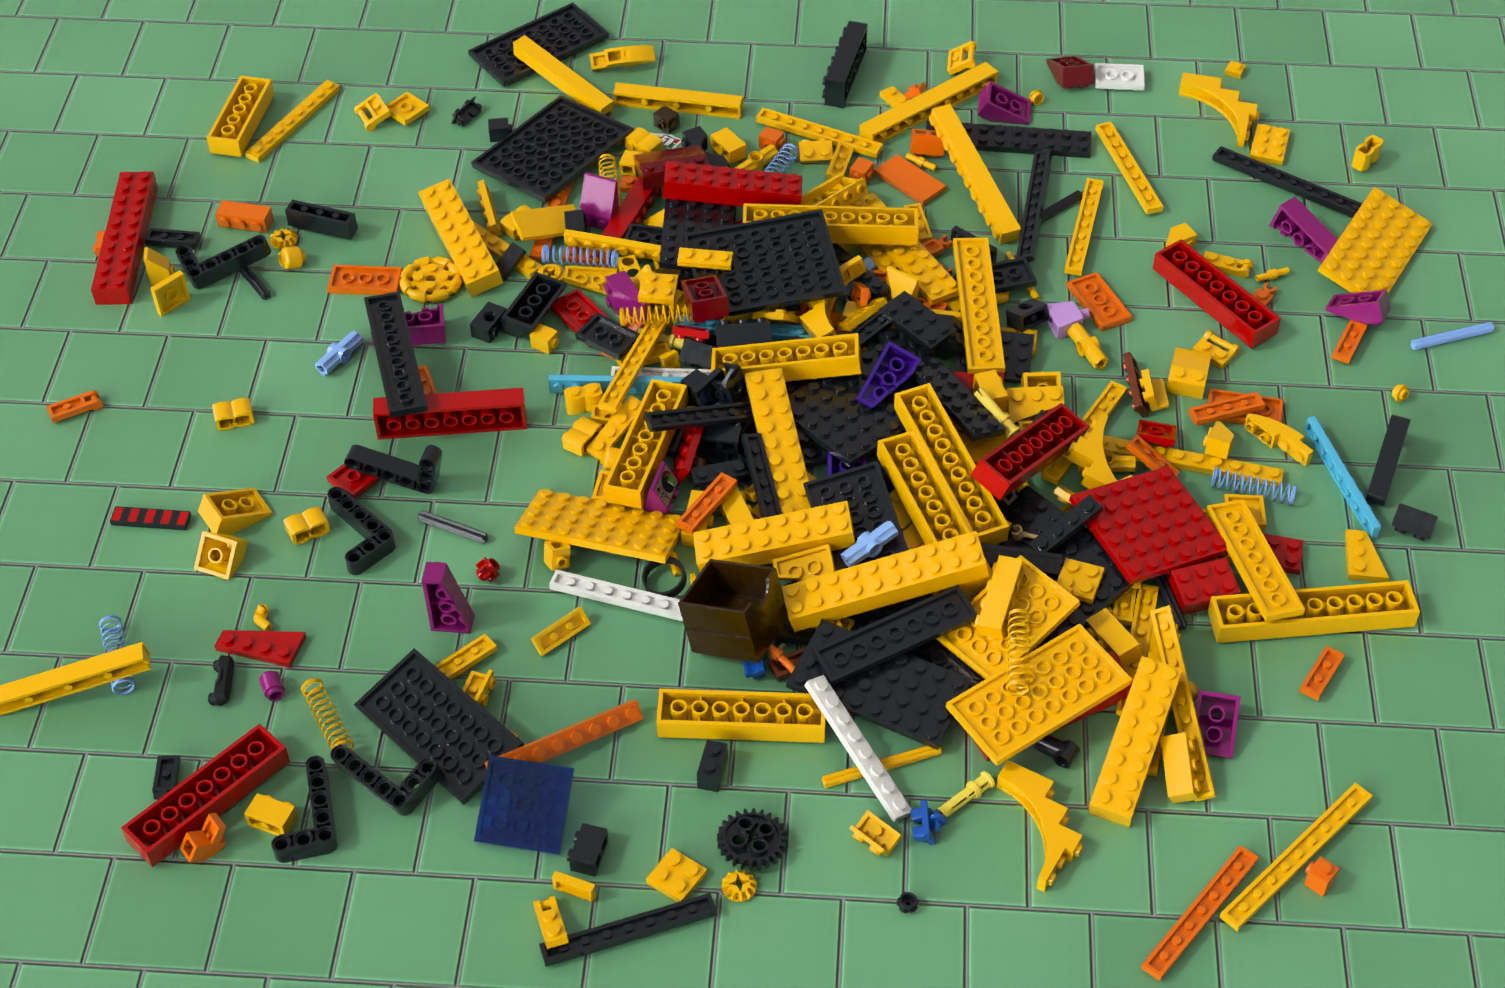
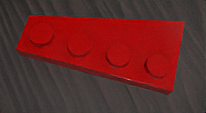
M223 630L214 646L216 651L291 668L306 639V633Z

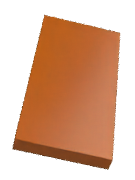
M898 154L874 169L876 176L917 203H921L922 206L946 190V185Z
M333 265L327 291L334 294L381 295L398 292L403 267Z
M1098 272L1066 283V287L1083 309L1087 308L1089 310L1090 318L1101 332L1133 321L1131 313Z
M1209 388L1207 404L1245 395L1246 393ZM1260 396L1265 403V409L1252 412L1251 414L1268 417L1282 423L1284 399ZM1247 414L1220 421L1244 425Z

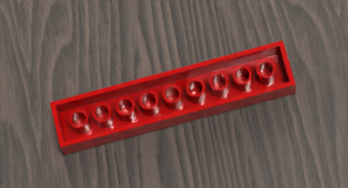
M154 171L120 172L91 287L96 305L131 304L144 250L145 237L148 232L158 189Z

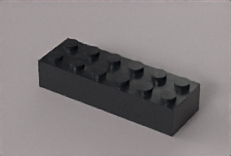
M849 21L847 27H844L843 37L840 36L839 46L835 48V56L831 58V66L827 68V76L824 75L823 77L825 88L822 98H825L824 105L844 108L867 50L868 24Z

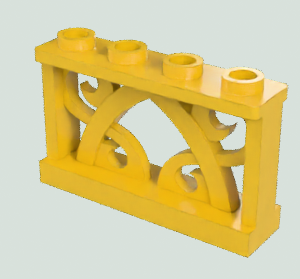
M839 173L803 194L801 205L848 206L868 194L869 190L865 178L844 177V174Z

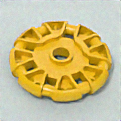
M427 256L416 259L412 265L408 264L400 275L401 280L399 283L403 293L406 296L409 295L410 299L421 303L444 301L451 294L454 295L462 285L461 276L453 261L441 256H436V258Z

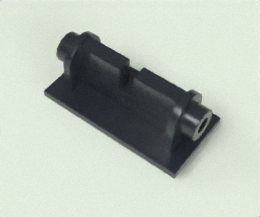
M475 96L471 100L468 99L461 109L455 110L452 115V124L457 122L458 126H465L472 117L474 118L481 112L482 106L474 102Z

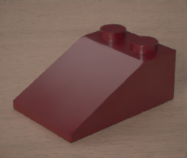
M1078 56L1046 59V63L1057 84L1062 86L1063 89H1071L1077 85L1078 87H1087L1088 84H1094L1092 63Z
M717 275L681 280L682 289L693 322L703 323L706 320H721L724 317H729L728 296Z

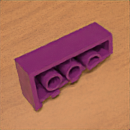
M1296 197L1281 204L1269 224L1271 228L1279 229L1280 234L1284 237L1288 236L1293 239L1295 245L1304 247L1305 252L1320 263L1324 261L1338 240Z
M443 303L438 304L437 308L433 309L425 307L421 308L420 312H405L412 345L446 343Z
M426 562L422 586L431 631L471 634L475 614L447 563Z

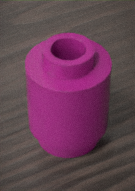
M271 670L264 672L260 676L259 682L265 697L269 701L280 700L284 696L285 688L279 673Z

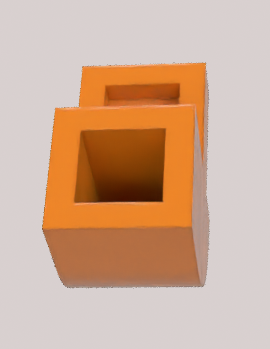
M217 813L208 814L202 830L186 832L180 850L189 863L207 860L225 846L226 841L222 836L226 826Z

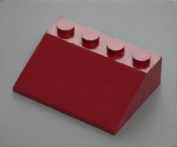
M699 145L633 155L643 190L663 187L666 161L710 165L706 153Z

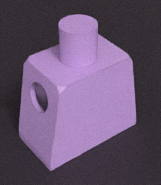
M1073 301L1047 304L1048 321L1046 322L1057 340L1069 336L1067 332L1072 324L1079 323L1083 326V320L1090 318L1089 310L1087 308L1079 310Z

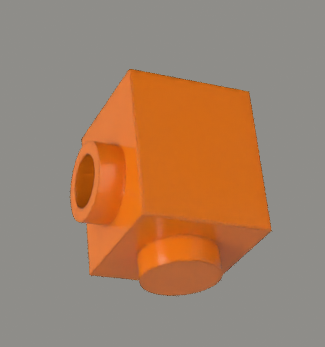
M766 126L759 134V148L763 149L773 144L779 152L785 145L784 132Z
M858 157L850 168L849 178H865L867 184L873 178L874 162Z
M1320 856L1315 863L1311 861L1306 868L1307 877L1304 885L1323 897L1335 883L1340 868Z

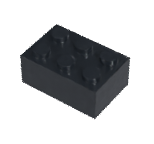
M767 317L756 318V322H749V319H738L737 323H731V320H723L715 325L717 347L772 342L771 321H767Z

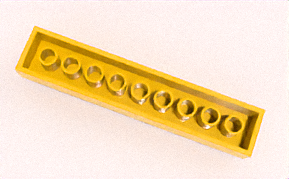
M743 203V223L822 209L832 243L855 245L885 244L890 246L918 244V208Z
M928 383L895 393L894 409L907 432H915L970 532L977 531L981 548L983 543L994 545L1008 540L1009 525L991 492L971 476L976 465L931 384Z
M909 431L878 440L877 457L925 545L970 533L969 528L915 432ZM986 559L990 576L959 585L965 596L981 592L987 587L988 580L992 579V569Z
M973 531L782 587L789 621L794 632L818 626L822 619L832 622L989 577L990 575L977 531Z
M1409 580L1296 589L1295 592L1305 608L1304 615L1265 622L1250 593L1211 596L1208 607V615L1217 643L1415 627L1420 613Z

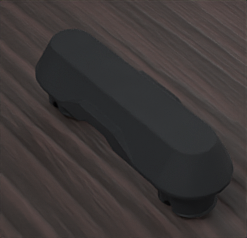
M221 655L213 663V669L218 672V678L215 681L214 692L208 696V702L212 706H223L230 698L235 662L232 657Z

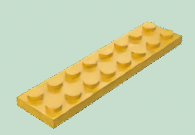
M1244 499L1207 505L1206 513L1224 539L1227 551L1265 622L1304 615L1305 608Z

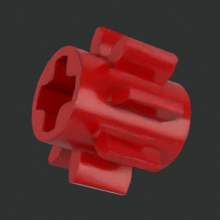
M484 557L476 564L478 568L476 575L482 581L488 580L492 582L500 575L498 572L500 566L493 558L487 559Z

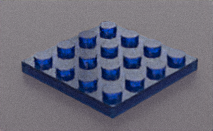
M489 755L474 841L560 855L575 769Z

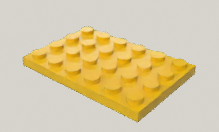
M1020 555L1018 559H1023L1025 572L1013 609H1024L1030 613V623L1028 624L1030 626L1028 631L1030 633L1028 637L1030 640L1028 644L1030 650L1028 653H1030L1080 606V601ZM986 588L970 602L979 615L982 610V598L987 595ZM1015 612L1012 613L1010 616L1011 618L1015 616L1028 617V615L1023 612ZM1019 617L1015 618L1014 620H1024L1026 618ZM975 621L936 638L984 679L1007 667L1008 626L1004 639L979 635ZM1014 625L1011 628L1014 630H1027L1028 626ZM1014 632L1011 635L1014 637H1027L1028 633ZM1014 639L1011 642L1014 644H1027L1028 640ZM1013 646L1011 649L1014 651H1027L1028 647ZM1027 653L1011 654V656L1014 658L1024 657L1027 655Z

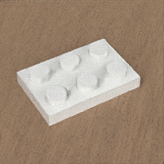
M1095 63L1096 89L1144 90L1143 65Z

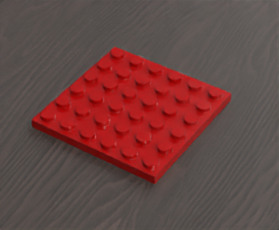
M1169 466L1070 495L1069 501L1073 507L1088 495H1091L1102 506L1104 511L1086 525L1130 585L1169 573L1171 570L1188 567L1229 554L1225 541L1219 531Z

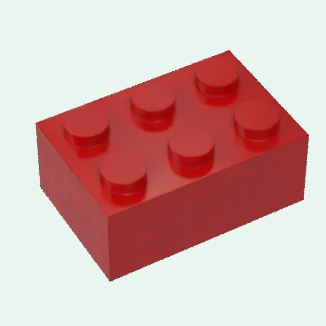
M1227 558L1171 570L1167 577L1183 615L1208 609L1211 596L1241 593Z

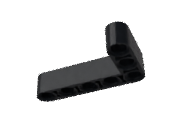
M257 235L200 263L197 261L189 245H180L175 253L192 286L196 289H201L266 258L271 254V248L264 235Z
M1394 414L1391 415L1365 501L1382 506L1385 505L1411 419Z
M352 445L344 460V464L352 470L421 493L430 494L439 478L442 451L435 445H428L418 465L361 445Z
M333 487L328 490L327 495L331 510L365 538L364 541L345 554L348 572L351 575H360L395 550L396 545L393 531L343 488Z
M345 745L335 746L330 754L331 759L341 770L401 816H407L412 813L441 779L443 773L434 759L426 757L397 786ZM430 768H433L431 772L427 773ZM419 784L416 789H413L415 785ZM387 789H390L387 794H384ZM405 800L404 804L399 806L400 802Z
M312 756L306 761L314 828L276 836L272 840L271 846L278 862L287 863L326 855L337 849L338 842L328 772L325 761L321 756Z

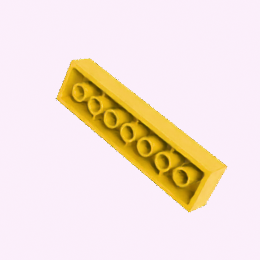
M450 178L419 191L422 204L451 260L459 271L471 298L503 284L499 269Z
M853 333L712 348L711 372L719 367L723 369L726 377L727 373L723 363L727 362L738 364L742 369L743 375L748 372L782 368L785 382L861 374L859 334Z
M651 379L603 486L605 502L639 509L643 508L649 489L676 431L650 432L644 415L646 412L686 408L689 401L687 385Z
M848 501L693 532L696 562L700 572L710 559L760 566L773 563L772 559L829 544L831 550L834 551L851 547L856 543Z
M1141 657L1093 792L1088 814L1130 827L1174 701L1183 669L1147 657Z
M659 689L656 720L657 737L824 743L825 716L809 693Z

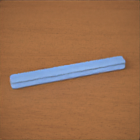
M1486 322L1411 340L1410 346L1413 350H1418L1491 333L1494 331V325L1492 322Z

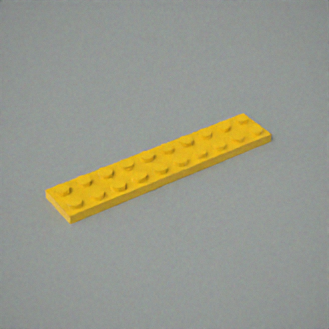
M874 192L848 205L856 207H887ZM919 241L917 245L911 246L878 244L900 271L919 279L918 291L931 305L959 295L957 282Z
M988 237L953 238L968 374L996 370L997 373H1005Z
M782 368L745 373L744 378L757 433L762 435L781 512L785 514L809 509L811 507L803 483L809 480Z

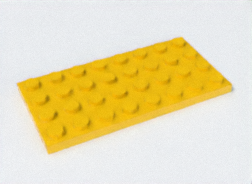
M1374 186L1317 271L1351 293L1387 289L1389 293L1433 223Z
M540 489L515 525L514 533L665 564L681 536L682 529L677 527L676 522L681 516L676 514L663 515L660 511L649 512L644 511L643 508L605 502V500L592 501L585 496L579 497L568 493L554 492L549 489Z
M1080 623L1029 653L1030 657L1028 660L1030 664L1028 667L1030 671L1027 674H1029L1030 678L1027 681L1030 683V689L1027 693L1014 695L1007 691L1008 668L1005 667L946 702L948 711L996 766L1132 684V678ZM1017 660L1012 664L1026 665L1028 662L1026 660ZM1026 667L1011 668L1014 672H1026L1028 670ZM1026 674L1011 675L1014 679H1026L1028 677ZM1018 683V684H1012V685L1017 686V687L1026 686V685H1024V684H1019V683ZM1009 686V689L1013 691H1024L1027 689V687L1021 689Z

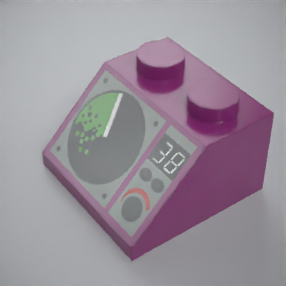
M661 461L649 489L643 509L649 512L660 511L665 515L666 513L670 514L674 505L671 500H676L680 489L677 488L679 480L663 461Z

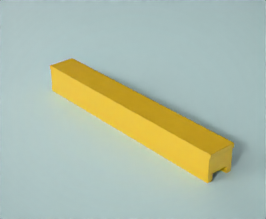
M524 35L513 42L514 55L576 102L604 115L608 112L610 114L613 113L614 101L527 36Z
M617 82L613 91L615 106L658 110L665 105L679 113L740 119L744 109L743 96Z
M140 642L0 685V716L151 670V653L145 644Z

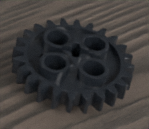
M755 808L752 809L751 813H748L746 809H744L743 814L735 811V817L728 815V821L723 820L722 826L718 828V849H720V855L725 856L726 862L732 860L733 867L739 863L741 870L748 866L749 871H752L753 866H756L760 871L761 865L769 868V862L776 864L777 858L782 859L783 852H786L787 830H784L783 823L778 824V817L772 819L771 812L764 815L763 809L759 813H756ZM755 826H758L756 828V836H753ZM749 843H751L750 851L746 853L749 849Z

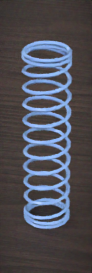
M790 143L785 144L764 171L772 172L769 171V168L772 170L775 168L778 171H783V174H785L799 156L797 147ZM785 148L793 150L796 154V157H793L791 153L785 151ZM782 156L787 158L789 162L785 161ZM779 160L784 162L786 166L782 165ZM776 164L781 166L783 170L779 169Z
M543 245L541 253L543 263L548 262L551 264L554 261L555 264H558L561 261L563 265L566 264V262H568L569 265H572L573 262L575 263V265H579L581 262L583 266H585L588 263L590 267L593 264H595L596 267H599L600 264L602 265V267H606L608 264L610 268H616L617 258H619L618 250L614 249L611 254L610 266V250L608 249L607 262L604 266L602 263L603 249L601 248L600 263L599 265H596V248H594L593 263L590 265L588 261L590 249L588 247L586 250L587 260L586 263L583 264V248L581 247L579 252L580 261L578 264H576V247L574 246L573 261L572 263H569V246H567L566 261L565 263H563L561 259L563 253L562 245L559 248L560 259L558 262L555 261V245L553 246L552 250L553 259L551 262H549V245Z
M1217 467L1214 469L1211 487L1215 486L1219 475L1218 487L1220 489L1227 475L1226 490H1229L1235 476L1234 492L1237 491L1242 479L1241 493L1244 494L1250 480L1249 495H1252L1258 481L1257 495L1261 494L1265 484L1264 498L1267 499L1273 485L1272 501H1274L1281 486L1280 503L1283 501L1288 489L1287 504L1293 505L1297 485H1293L1290 496L1291 486L1288 484L1282 496L1283 483L1280 482L1274 496V480L1271 482L1267 492L1266 478L1259 491L1260 478L1258 476L1251 491L1252 475L1248 477L1244 487V473H1242L1236 487L1237 472L1235 471L1228 486L1229 470H1227L1220 485L1222 469Z
M115 615L105 616L99 621L105 653L114 651L112 650L114 648H124L126 646L123 635L124 631L121 629V618ZM115 618L119 620V622L113 621L105 624L103 627L101 626L102 622L106 619ZM110 623H118L116 627L104 628ZM119 630L122 632L121 634L116 633L108 637L105 636V633H115ZM113 635H119V636L114 637V638H109V637H111V636H113ZM121 636L123 637L122 640H119V639H118V640H113V641H111V642H109V643L106 642L107 639H117V638H119V637H121ZM115 641H121V642H119V643L110 644V643L115 642ZM122 642L124 643V646H115L111 649L107 648L108 645H118ZM132 676L115 680L114 683L111 682L112 691L120 695L131 692L135 687ZM119 682H131L130 685L125 687L115 686ZM132 685V687L126 691H116L114 689V687L127 688Z

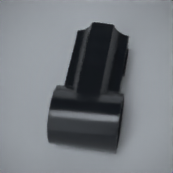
M1050 735L1045 736L1034 744V749L1052 757L1054 762L1062 768H1069L1080 751L1076 743L1070 740L1062 742Z

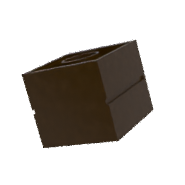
M710 559L678 602L693 653L759 663L789 618L777 569L772 567Z

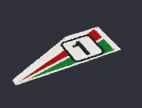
M650 133L661 138L663 146L669 149H674L681 143V139L670 134Z

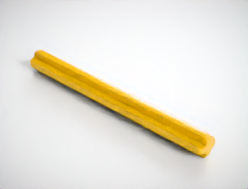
M926 745L879 760L884 768L889 770L940 755L942 749L941 746L937 750ZM855 766L822 776V783L825 788L864 776L858 767Z

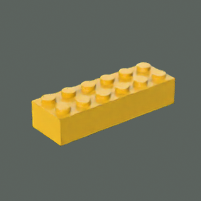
M248 76L239 77L207 136L210 153L235 157L243 156L275 95L271 79Z

